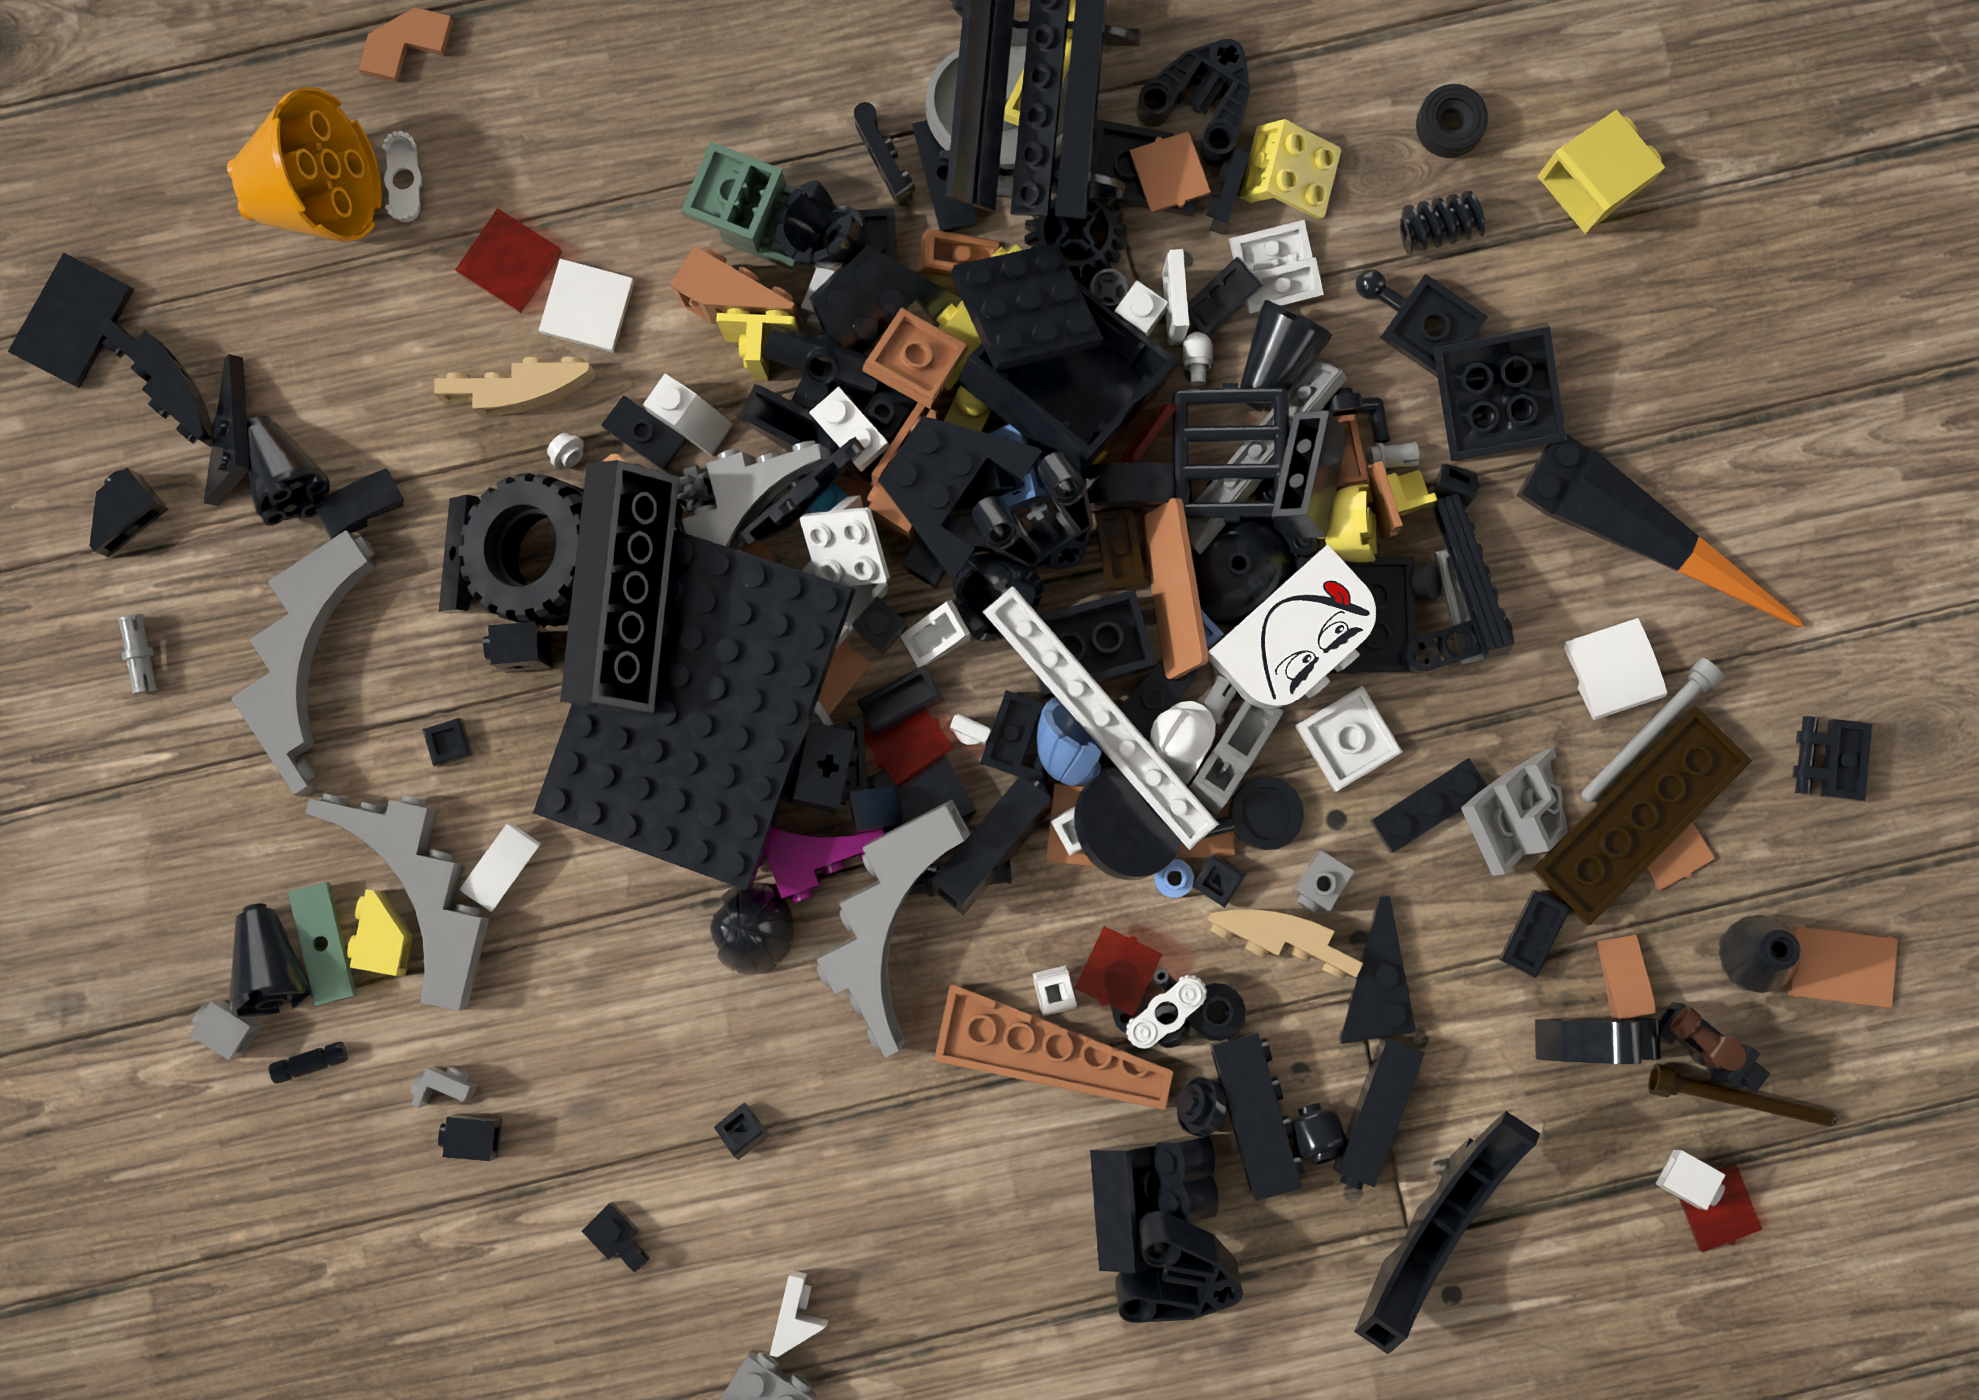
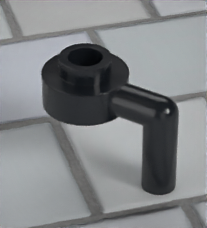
M1339 388L1324 406V410L1330 411L1333 416L1370 413L1375 443L1390 441L1385 406L1381 398H1362L1360 393H1353L1352 388Z
M1158 969L1154 974V980L1165 993L1177 984V981L1166 969ZM1164 1002L1162 1007L1155 1010V1017L1162 1024H1171L1178 1017V1009L1173 1003ZM1187 1017L1180 1029L1170 1035H1165L1157 1043L1165 1048H1174L1181 1045L1188 1037L1190 1031Z

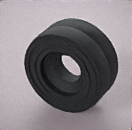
M1447 84L1432 91L1424 100L1416 118V131L1422 145L1432 154L1443 158H1456L1472 151L1484 135L1488 125V111L1484 100L1475 90L1461 84ZM1448 112L1458 114L1462 120V127L1457 130L1447 129L1442 123V115Z

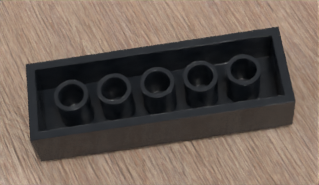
M620 460L587 463L560 702L625 713H654L679 484L678 476Z

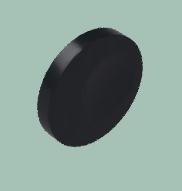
M1113 767L1100 773L1084 786L1078 796L1074 811V826L1077 839L1088 859L1104 873L1123 880H1140L1160 872L1175 858L1182 841L1118 767Z

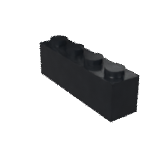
M1253 1031L1223 1041L1210 1043L1209 1046L1219 1082L1225 1090L1226 1107L1251 1197L1258 1201L1301 1189L1299 1178L1305 1176V1171L1300 1156L1297 1153L1292 1155L1288 1139L1294 1137V1132L1289 1116H1281L1278 1100L1283 1099V1093L1277 1076L1271 1077L1267 1062L1272 1061V1054L1267 1039H1260L1259 1034Z

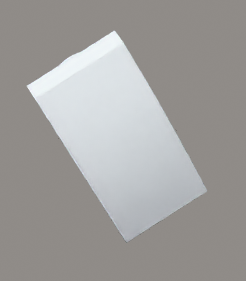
M508 822L459 890L492 912L541 843L511 822Z

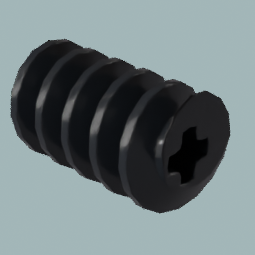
M1469 190L1464 191L1461 197L1457 194H1450L1446 198V202L1438 197L1433 199L1431 205L1427 201H1421L1416 209L1413 205L1409 204L1402 208L1400 234L1406 254H1412L1413 242H1417L1420 249L1426 251L1429 238H1432L1435 246L1439 248L1442 246L1443 235H1447L1450 243L1455 244L1458 231L1462 232L1467 241L1471 240L1472 228H1476L1480 237H1483L1485 234V217L1476 195Z

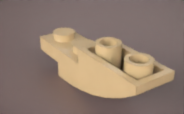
M527 357L523 359V363H512L511 378H508V375L498 372L486 373L484 378H470V375L465 373H448L446 378H434V394L442 402H472V409L480 417L503 416L533 410L561 400L595 379V371L589 362H584V359L579 357H564L559 363H546L544 358Z
M1250 909L1207 913L1204 919L1212 924L1210 932L1228 941H1231L1234 935L1247 942L1244 949L1266 959L1268 953L1279 956L1285 943L1289 945L1288 954L1307 963L1310 957L1324 963L1322 971L1340 980H1343L1345 975L1357 977L1363 965L1362 962L1328 946L1334 934L1333 930L1300 917L1273 911Z

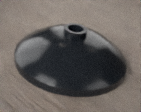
M1262 517L1240 518L1239 523H1226L1201 555L1191 549L1201 610L1210 620L1220 624L1239 625L1293 576V558L1287 541L1269 521ZM1234 558L1243 559L1245 569L1235 570L1232 567V560Z

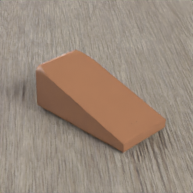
M927 229L920 238L918 272L951 276L950 273L953 265L989 258L1000 248L1001 241Z
M1637 935L1597 941L1611 1018L1624 1019L1657 1013Z

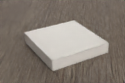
M1183 249L1169 250L1162 271L1164 300L1168 302L1165 319L1167 343H1169V346L1183 345L1189 327Z
M559 259L539 332L547 336L614 353L634 286V279Z
M1363 686L1295 726L1335 792L1403 752Z

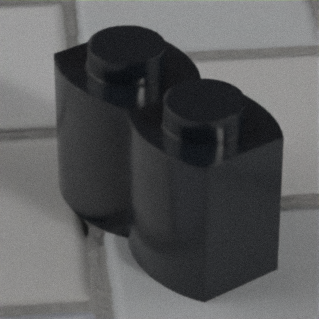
M1184 1136L1157 1142L1154 1151V1164L1160 1181L1158 1188L1159 1211L1173 1215L1188 1223L1215 1217L1218 1212L1219 1195L1213 1178L1215 1152L1210 1137Z

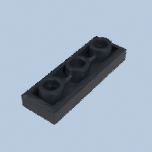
M927 120L912 123L939 231L950 233L977 226L974 208L970 203L946 197L947 180H942L938 176L944 172L948 173L949 164L939 160L940 151L945 149L935 139Z
M462 495L449 498L439 612L450 614L467 612L474 601V598L468 591V585L471 582L463 580L460 567L464 566V560L459 559V546H463L464 536L460 535L463 524L468 525L471 518L468 513L474 504L479 505L480 499L477 496Z

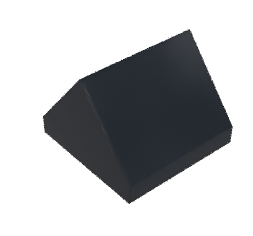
M1442 463L1432 493H1435L1436 498L1459 494L1462 502L1465 501L1468 507L1477 494L1478 475Z

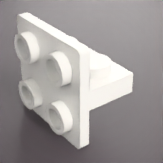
M860 495L846 497L830 511L808 513L800 518L816 576L845 586L886 583L890 579L870 508L863 507Z

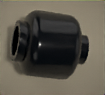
M1320 1103L1300 1108L1298 1110L1299 1117L1291 1122L1294 1132L1292 1139L1300 1158L1310 1160L1311 1165H1320L1341 1157L1340 1150L1346 1146L1347 1139L1337 1112L1333 1109H1322Z

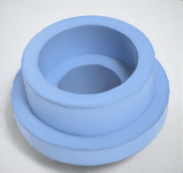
M1173 859L1167 867L1155 874L1154 880L1160 893L1169 898H1178L1190 891L1194 876L1187 863L1179 859ZM1171 871H1177L1181 875V882L1177 886H1172L1167 881V875Z

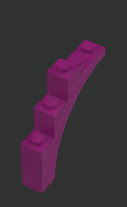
M773 827L763 858L767 856L781 898L787 899L791 897L793 903H797L815 896L813 889L821 886L816 871L823 869L825 875L834 873L847 867L845 860L860 856L861 862H863L862 855L865 853L862 847L871 840L885 834L883 829H877L853 836L821 838L792 834Z

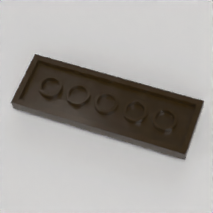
M1697 706L1691 707L1531 871L1566 906L1570 907V910L1586 926H1590L1752 760Z

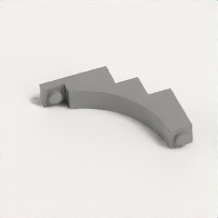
M347 530L268 581L288 614L251 638L250 642L270 672L231 698L293 794L306 797L318 789L313 781L316 774L312 766L305 758H298L299 755L315 745L308 713V680L316 645L327 621L342 599L361 579L377 568L370 558L375 552L368 541L362 535L357 537Z

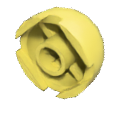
M1369 484L1348 486L1336 491L1327 537H1317L1318 539H1325L1326 545L1328 544L1346 562L1362 563L1374 562L1376 560L1374 554H1377L1376 514L1372 513L1371 507L1367 508V502H1374Z

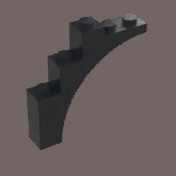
M1505 1111L1475 1140L1469 1138L1450 1156L1436 1191L1417 1207L1403 1243L1384 1259L1354 1330L1355 1333L1386 1354L1391 1353L1408 1338L1421 1306L1452 1250L1498 1185L1518 1162L1536 1146L1540 1136L1538 1131Z

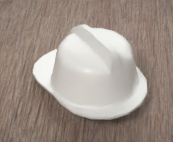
M1193 701L1180 702L1157 717L1151 728V737L1148 742L1181 781L1187 785L1196 775L1213 743L1216 723L1211 712L1202 704Z

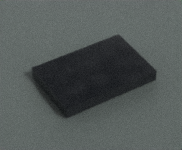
M63 252L8 352L80 388L100 353L104 340L107 338L96 327L106 316L116 323L134 289Z

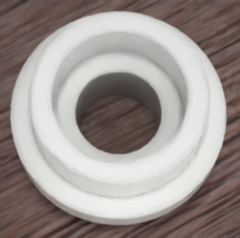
M567 432L558 435L547 449L551 464L557 469L575 466L583 456L584 442L577 435H571Z

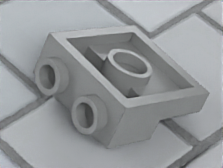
M750 1351L720 1400H815L817 1394L811 1391L813 1385L805 1378L795 1373L790 1377L779 1370L778 1366L780 1364L768 1354L760 1351L756 1355Z

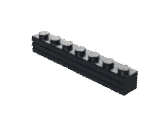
M1459 494L1437 498L1432 510L1484 659L1506 655L1514 644V636L1511 630H1507L1504 609H1500L1498 605V591L1495 586L1492 587L1491 572L1488 565H1484L1482 546L1476 543L1474 537L1476 535L1475 526L1472 522L1469 523L1467 517V504L1465 501L1462 502Z

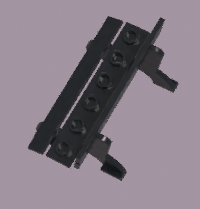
M954 0L953 9L962 13L963 17L950 150H941L939 153V160L949 164L946 197L970 203L972 206L987 211H995L996 197H1012L1011 215L1049 216L1052 184L1058 183L1055 216L1082 220L1087 219L1088 198L1124 200L1125 183L1115 178L1091 173L1103 43L1106 46H1139L1141 30L1139 28H1119L1105 24L1108 0H1076L1074 21H1068L1070 0H1031L1029 21L1014 19L1015 0ZM1067 36H1072L1060 169L1054 170ZM1011 46H1026L1015 168L1004 169L999 166Z

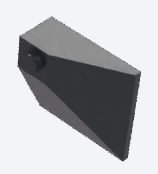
M1547 323L1508 329L1433 347L1451 461L1567 441L1551 328Z

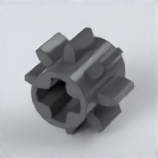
M698 465L683 469L685 476L679 478L677 499L679 503L686 507L688 513L703 506L714 505L713 502H716L707 467L700 469Z

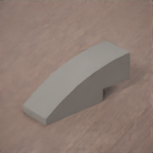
M1246 700L1243 702L1188 787L1202 805L1216 814L1220 812L1255 760L1282 716L1283 710L1280 708L1263 709L1250 704Z

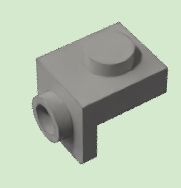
M436 1066L426 1068L425 1073L419 1072L412 1084L410 1094L415 1096L411 1105L416 1108L427 1106L434 1090L463 1102L473 1098L478 1084L469 1081V1073L452 1066H448L447 1070Z

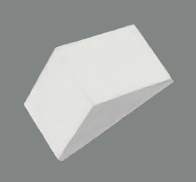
M952 600L942 604L900 635L918 668L928 665L971 641L970 632Z

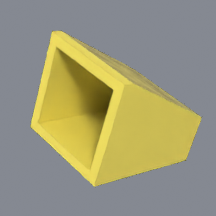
M1616 109L1559 148L1537 177L1586 234L1654 181L1666 167L1661 163L1662 159L1657 150L1650 145H1646L1639 137L1635 124L1628 117L1622 116Z

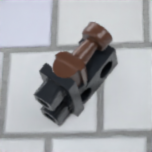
M1672 1002L1659 1018L1661 1042L1673 1044L1675 1040L1689 1050L1690 1056L1695 1063L1707 1067L1704 1073L1711 1079L1733 1084L1741 1089L1747 1087L1750 1091L1757 1092L1769 1077L1770 1073L1756 1062L1761 1053L1752 1046L1738 1044L1740 1040L1734 1037L1722 1035L1702 1019V1016L1691 1006Z

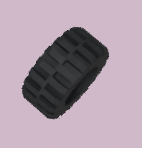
M521 473L515 479L511 477L504 478L498 481V489L489 487L480 496L483 501L479 505L474 504L468 513L471 516L468 525L463 524L460 535L464 536L463 546H459V559L464 560V566L460 567L463 580L471 582L468 585V591L474 599L480 600L481 607L489 613L497 614L499 618L518 623L536 621L544 628L547 625L554 627L565 625L570 617L584 489L540 473L538 475ZM549 517L556 532L557 545L555 556L546 573L537 581L527 585L519 569L518 555L520 545L525 534L535 523Z

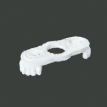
M394 131L392 134L387 135L382 145L387 159L384 182L389 193V205H386L385 208L388 214L395 220L410 222L417 218L420 213V188L422 187L423 177L418 167V152L414 139L408 133H403L402 131L397 133ZM403 169L411 171L414 175L413 184L407 189L396 188L393 183L394 175Z
M1195 975L1179 977L1177 984L1166 993L1155 996L1150 1001L1147 1009L1136 1018L1129 1020L1126 1030L1128 1040L1138 1048L1147 1049L1153 1047L1167 1033L1180 1029L1185 1022V1018L1204 1004V1000L1207 998L1205 983L1200 978H1196ZM1168 1001L1177 1007L1178 1017L1171 1024H1162L1155 1017V1009L1160 1003Z

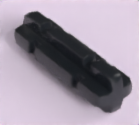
M335 1042L326 1045L324 1049L321 1047L289 1057L288 1061L285 1059L271 1063L268 1067L269 1074L273 1083H282L291 1080L292 1076L296 1078L328 1068V1064L334 1066L346 1062L348 1054L343 1042Z

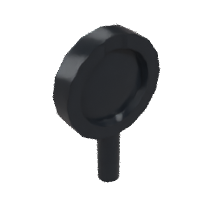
M1274 777L1255 778L1243 784L1237 790L1229 806V816L1216 819L1219 825L1203 839L1234 831L1236 837L1248 847L1260 851L1279 849L1291 843L1300 832L1304 820L1303 803L1297 791L1286 781Z

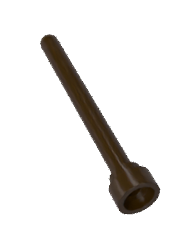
M1656 1063L1650 1072L1648 1089L1649 1093L1668 1098L1670 1095H1677L1679 1092L1828 1127L1834 1126L1837 1123V1116L1832 1111L1684 1078L1672 1066Z

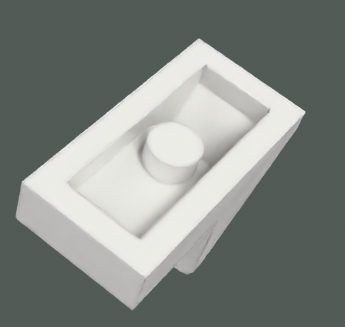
M792 1270L789 1274L770 1351L771 1356L778 1357L827 1326L828 1320L798 1313L799 1308L806 1310L812 1286L805 1285L807 1273Z

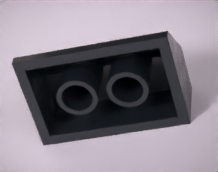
M1156 1143L1116 1145L1090 1150L1099 1271L1138 1273L1159 1268L1149 1265L1144 1261L1139 1233V1221L1148 1213L1159 1211L1158 1188L1160 1181L1154 1164Z

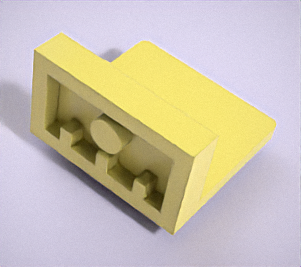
M1286 119L1257 126L1239 198L1249 203L1275 198L1316 219L1324 218L1341 148Z

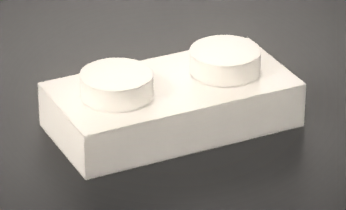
M839 387L809 412L839 447L854 437L859 440L865 450L853 463L861 472L890 446Z

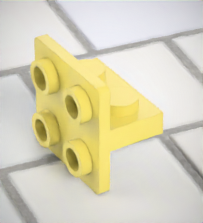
M739 308L728 309L727 313H717L716 322L725 341L739 343V357L743 358L744 368L749 369L753 380L769 381L770 360L762 357L772 325L775 324L799 332L795 317L789 316V313L780 310L766 311V315L750 314V311Z

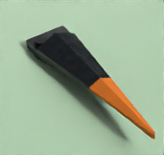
M1566 434L1567 441L1546 445L1516 496L1553 519L1673 569L1794 627L1803 626L1800 619L1595 449H1589L1568 434Z

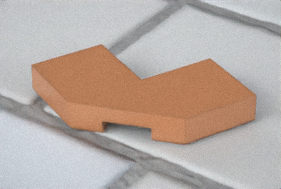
M415 7L368 34L358 70L364 75L398 83L407 48L444 56L453 25L452 17Z

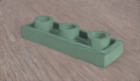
M323 882L289 891L288 895L315 1006L357 996L330 882ZM323 937L328 940V947L324 951L319 946V942Z

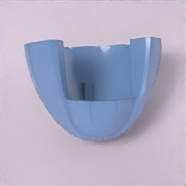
M1052 698L1042 710L1038 724L1037 748L1040 761L1048 774L1066 785L1088 784L1100 774L1101 765L1098 759L1103 750L1058 698Z

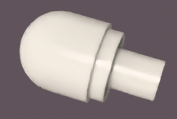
M1194 332L1188 335L1182 345V363L1185 369L1190 371V380L1193 386H1203L1206 384V371L1211 368L1213 363L1212 341L1206 334L1201 332Z

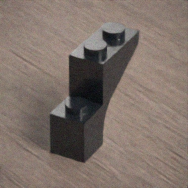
M754 384L738 417L740 421L788 452H793L792 447L805 441H815V444L829 448L831 455L840 448L812 417L809 410L763 386ZM886 451L862 472L852 463L841 476L870 484L872 482V472Z

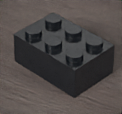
M1135 589L1038 615L1097 684L1150 671L1156 666ZM1034 672L1041 700L1055 696Z

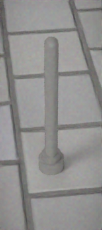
M1700 658L1690 669L1691 674L1688 676L1689 682L1582 791L1581 797L1585 802H1594L1700 692L1706 693L1709 689L1714 690L1725 679L1723 673L1712 662L1705 658Z

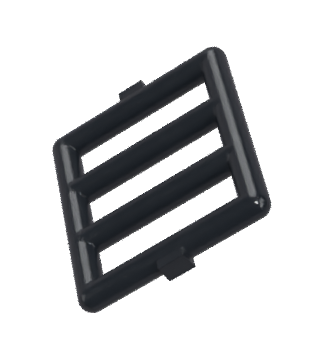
M1223 383V388L1177 389L1172 395L1175 498L1182 499L1185 517L1224 518V523H1239L1240 518L1271 517L1274 502L1189 503L1188 480L1274 479L1275 499L1289 438L1288 390L1283 387L1238 388V383ZM1273 403L1274 425L1188 427V404ZM1274 441V463L1188 465V442Z

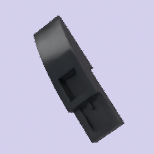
M106 316L96 327L107 337L103 344L119 358L126 354L135 362L130 368L147 382L142 390L152 398L148 405L163 418L167 419L171 415L180 424L175 429L192 444L200 440L211 447L213 441L212 423L206 405L195 383L178 359L161 341L146 330L137 339H134L120 325Z

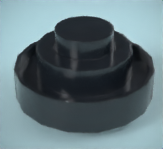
M1226 984L1205 985L1207 998L1204 1000L1203 1005L1188 1016L1190 1025L1197 1034L1207 1040L1223 1041L1230 1039L1240 1031L1245 1022L1246 1008L1243 998L1234 988Z
M1196 1077L1186 1085L1177 1099L1178 1123L1183 1131L1198 1137H1207L1216 1131L1226 1111L1227 1100L1222 1085L1206 1077Z

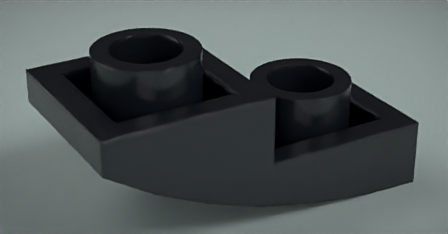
M385 468L336 491L316 504L314 510L330 539H333L345 530L353 533L366 528L368 519L402 507L404 498L389 471Z

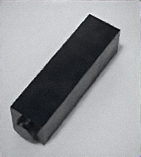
M1020 775L932 879L933 893L964 915L1049 814L1052 798L1049 796L1050 792L1039 781L1034 779L1029 781Z
M1380 1038L1345 1133L1347 1139L1346 1146L1340 1150L1342 1156L1335 1160L1332 1168L1337 1173L1342 1174L1340 1182L1359 1190L1363 1189L1364 1184L1376 1187L1424 1057V1052L1389 1038Z

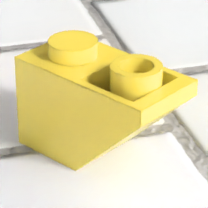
M366 889L365 895L359 898L356 906L355 917L359 919L357 934L352 935L348 944L347 956L351 958L350 968L394 976L406 975L413 935L384 891Z

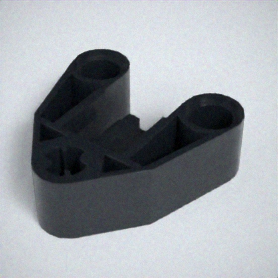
M1222 39L1185 51L1141 88L1136 107L1138 119L1144 125L1158 127L1166 122L1176 105L1181 103L1198 75L1203 78L1187 101V105L1191 106L1194 112L1198 114L1201 112L1206 115L1221 90H1225L1227 93L1214 111L1213 118L1205 129L1200 145V154L1203 160L1213 166H1221L1224 159L1230 160L1232 158L1250 94L1245 51L1242 45L1233 39ZM1226 59H1230L1232 61H1229L1226 66L1220 63H1223ZM1149 99H1157L1163 103V108L1153 110L1148 108L1145 102ZM1213 138H1221L1227 143L1228 147L1216 149L1211 146L1209 141Z
M1055 452L1047 455L1040 462L1038 474L1059 509L1057 514L1054 515L1045 503L1041 506H1038L1037 503L1030 506L1032 512L1026 515L1034 527L1033 530L1029 531L1014 510L1011 511L999 497H987L979 501L972 510L973 520L986 544L990 548L1027 567L1068 569L1077 565L1084 557L1093 526L1087 489L1083 478L1066 453Z
M1535 1019L1536 1059L1605 1064H1641L1642 1060H1660V1019Z
M1154 1211L1141 1218L1139 1221V1233L1144 1261L1149 1265L1164 1268V1271L1120 1272L1117 1275L1115 1287L1118 1311L1122 1319L1131 1323L1194 1320L1239 1303L1243 1296V1289L1237 1260L1214 1234L1162 1211Z

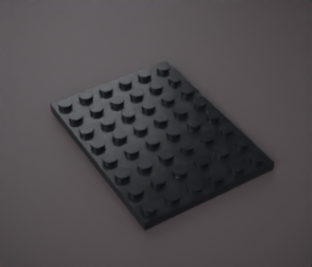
M673 530L654 713H625L571 704L533 814L751 891L856 590L797 569Z

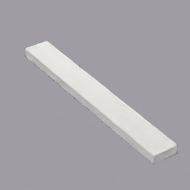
M1013 586L983 611L986 617L1189 850L1219 825Z

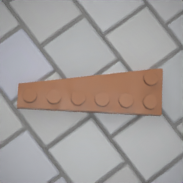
M953 984L949 986L934 1061L1166 1110L1173 1075L1172 1070Z

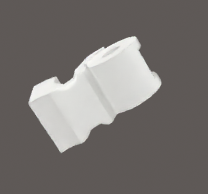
M1066 965L1033 973V982L1042 1017L1077 1009Z

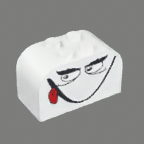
M1327 544L1208 652V661L1230 682V685L1235 687L1244 700L1256 707L1276 709L1300 699L1304 694L1311 698L1330 682L1326 675L1333 668L1339 672L1360 655L1355 648L1368 637L1376 619L1374 598L1366 585Z

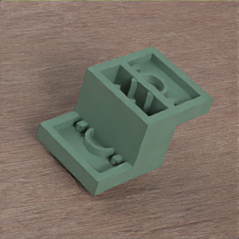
M710 141L682 207V215L719 230L724 244L794 271L797 262L783 251L784 249L780 247V242L777 241L775 234V225H778L776 216L780 206H785L784 200L786 198L790 199L789 194L797 188L786 184L782 169Z

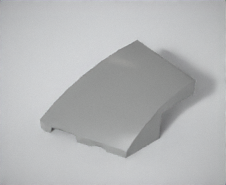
M1554 748L1546 749L1514 767L1481 790L1461 807L1492 876L1506 874L1524 855L1550 851L1568 833L1566 817L1562 808L1563 796L1561 786L1554 785L1551 762L1557 759Z

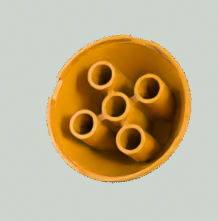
M302 87L287 93L274 107L235 159L228 162L227 171L232 179L233 187L239 200L238 210L243 218L246 220L254 219L263 225L337 242L355 241L371 232L376 225L372 222L376 209L381 208L382 185L378 163L363 128L357 119L349 120L338 107L342 102L335 96L316 87Z

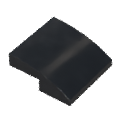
M937 740L869 777L874 788L895 786L903 824L950 800H953L963 820L977 813Z

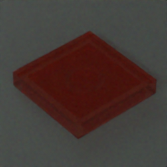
M497 208L455 271L521 314L563 251L552 242Z

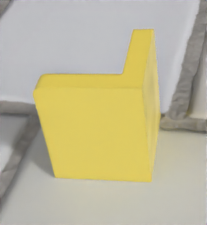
M1419 470L1397 476V473L1387 475L1400 516L1431 507L1437 501L1435 493L1428 494L1422 473Z

